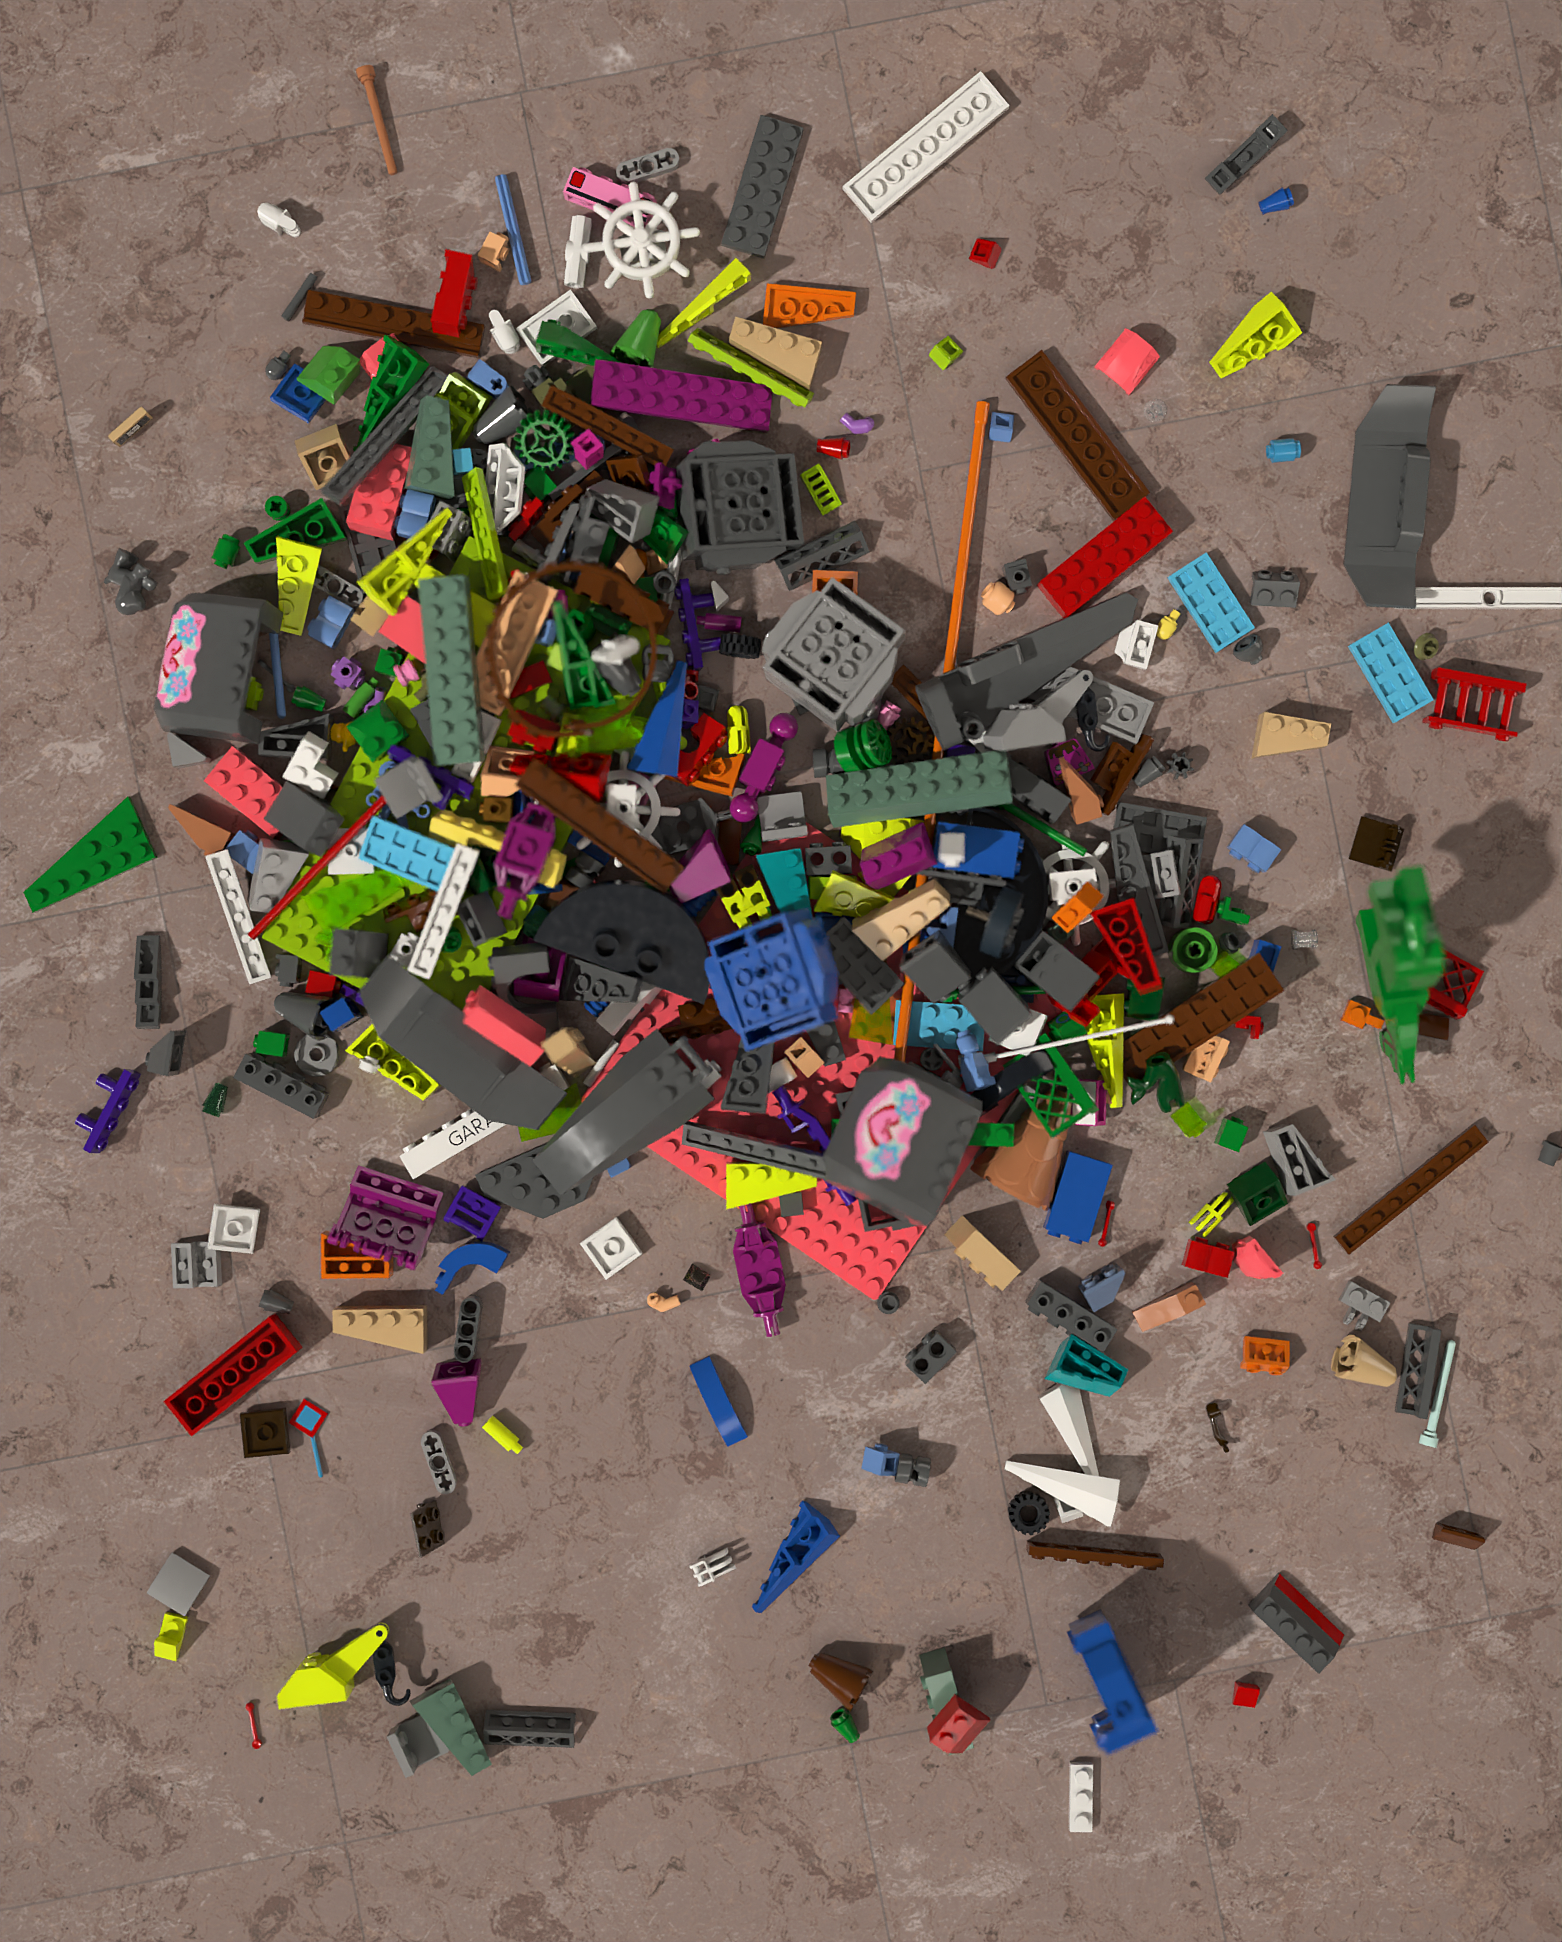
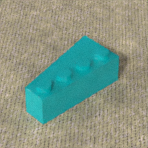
M801 848L756 855V861L780 915L808 907L811 912Z

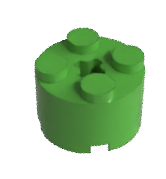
M1196 927L1178 931L1171 938L1168 946L1169 960L1177 969L1187 973H1198L1208 969L1215 962L1218 953L1213 936L1208 931ZM1194 946L1197 953L1190 955L1191 952L1188 949Z

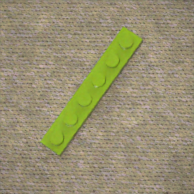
M696 328L689 336L688 342L692 343L693 347L697 350L706 351L715 360L732 366L734 371L750 376L755 383L764 384L771 388L773 393L789 398L794 405L805 408L811 402L815 393L704 330Z
M475 467L462 477L487 597L490 601H497L505 595L504 593L508 589V582L483 469Z

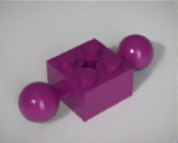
M779 713L772 718L769 726L772 737L769 743L759 738L740 777V783L746 785L747 788L744 794L735 796L730 803V813L739 822H749L756 817L758 813L756 798L759 792L765 794L766 790L771 791L776 781L774 774L776 770L781 771L786 761V757L783 756L784 750L781 747L784 742L793 739L798 732V722L789 713Z

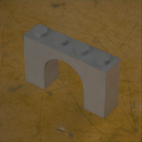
M538 942L493 947L492 956H488L489 969L494 971V976H492L491 980L493 990H497V997L544 1027L546 1033L559 1032V1015L556 1002L525 1004L515 999L509 990L510 983L519 976L549 972L550 958L548 946Z

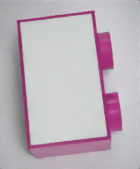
M1078 1079L1099 1110L1092 1115L1089 1113L1073 1125H1106V1090L1102 1084L1104 1080ZM1072 1103L1070 1115L1075 1116L1082 1109L1078 1104Z

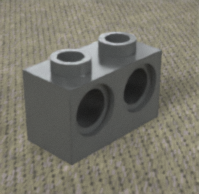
M833 842L832 847H823V843L809 844L810 848H805L806 876L831 875L833 870L841 874L852 873L851 846H846L845 842ZM836 852L844 853L846 856L845 863L836 864L833 860V855ZM815 853L821 854L824 859L823 863L819 866L813 865L810 860L811 856Z
M937 1330L933 1333L928 1332L921 1340L923 1344L917 1350L913 1348L905 1357L907 1359L905 1361L906 1366L925 1385L957 1352ZM935 1342L943 1344L942 1350L938 1353L931 1351V1346ZM920 1358L927 1360V1366L923 1369L915 1366L916 1361Z

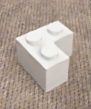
M308 732L300 743L283 777L324 799L339 774L319 762L329 743Z

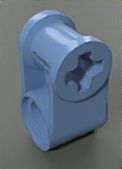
M480 359L466 376L467 380L491 395L494 399H497L509 387L502 375ZM496 385L499 386V387L502 385V389H501V390H500L499 388H497V389L495 390L494 387H495Z

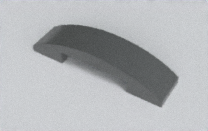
M1272 114L1239 148L1205 177V180L1221 195L1254 166L1288 130Z

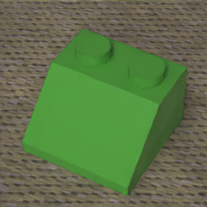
M322 346L297 377V381L335 405L360 374V359L342 347Z

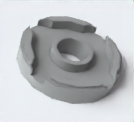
M325 1034L324 1036L327 1038L321 1041L305 1035L297 1042L294 1050V1059L303 1073L313 1077L324 1076L332 1072L337 1066L340 1059V1049L337 1042L330 1035ZM314 1048H319L323 1052V1056L319 1061L314 1060L311 1056Z

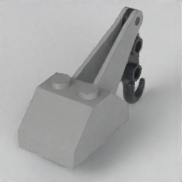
M1078 670L1034 703L1011 704L1009 709L1001 710L983 735L984 748L987 750L1005 751L1066 741L1065 729L1061 723L1076 704L1078 725L1085 736L1087 746L1095 752L1105 750L1110 742L1109 735H1106L1105 741L1101 745H1097L1094 741L1098 716L1096 696L1093 690L1089 688L1093 681L1092 673L1089 670Z

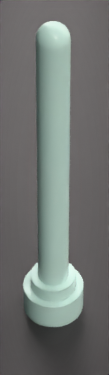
M1453 1340L1447 1341L1427 1430H1424L1419 1439L1420 1444L1437 1448L1439 1440L1435 1432L1456 1346Z

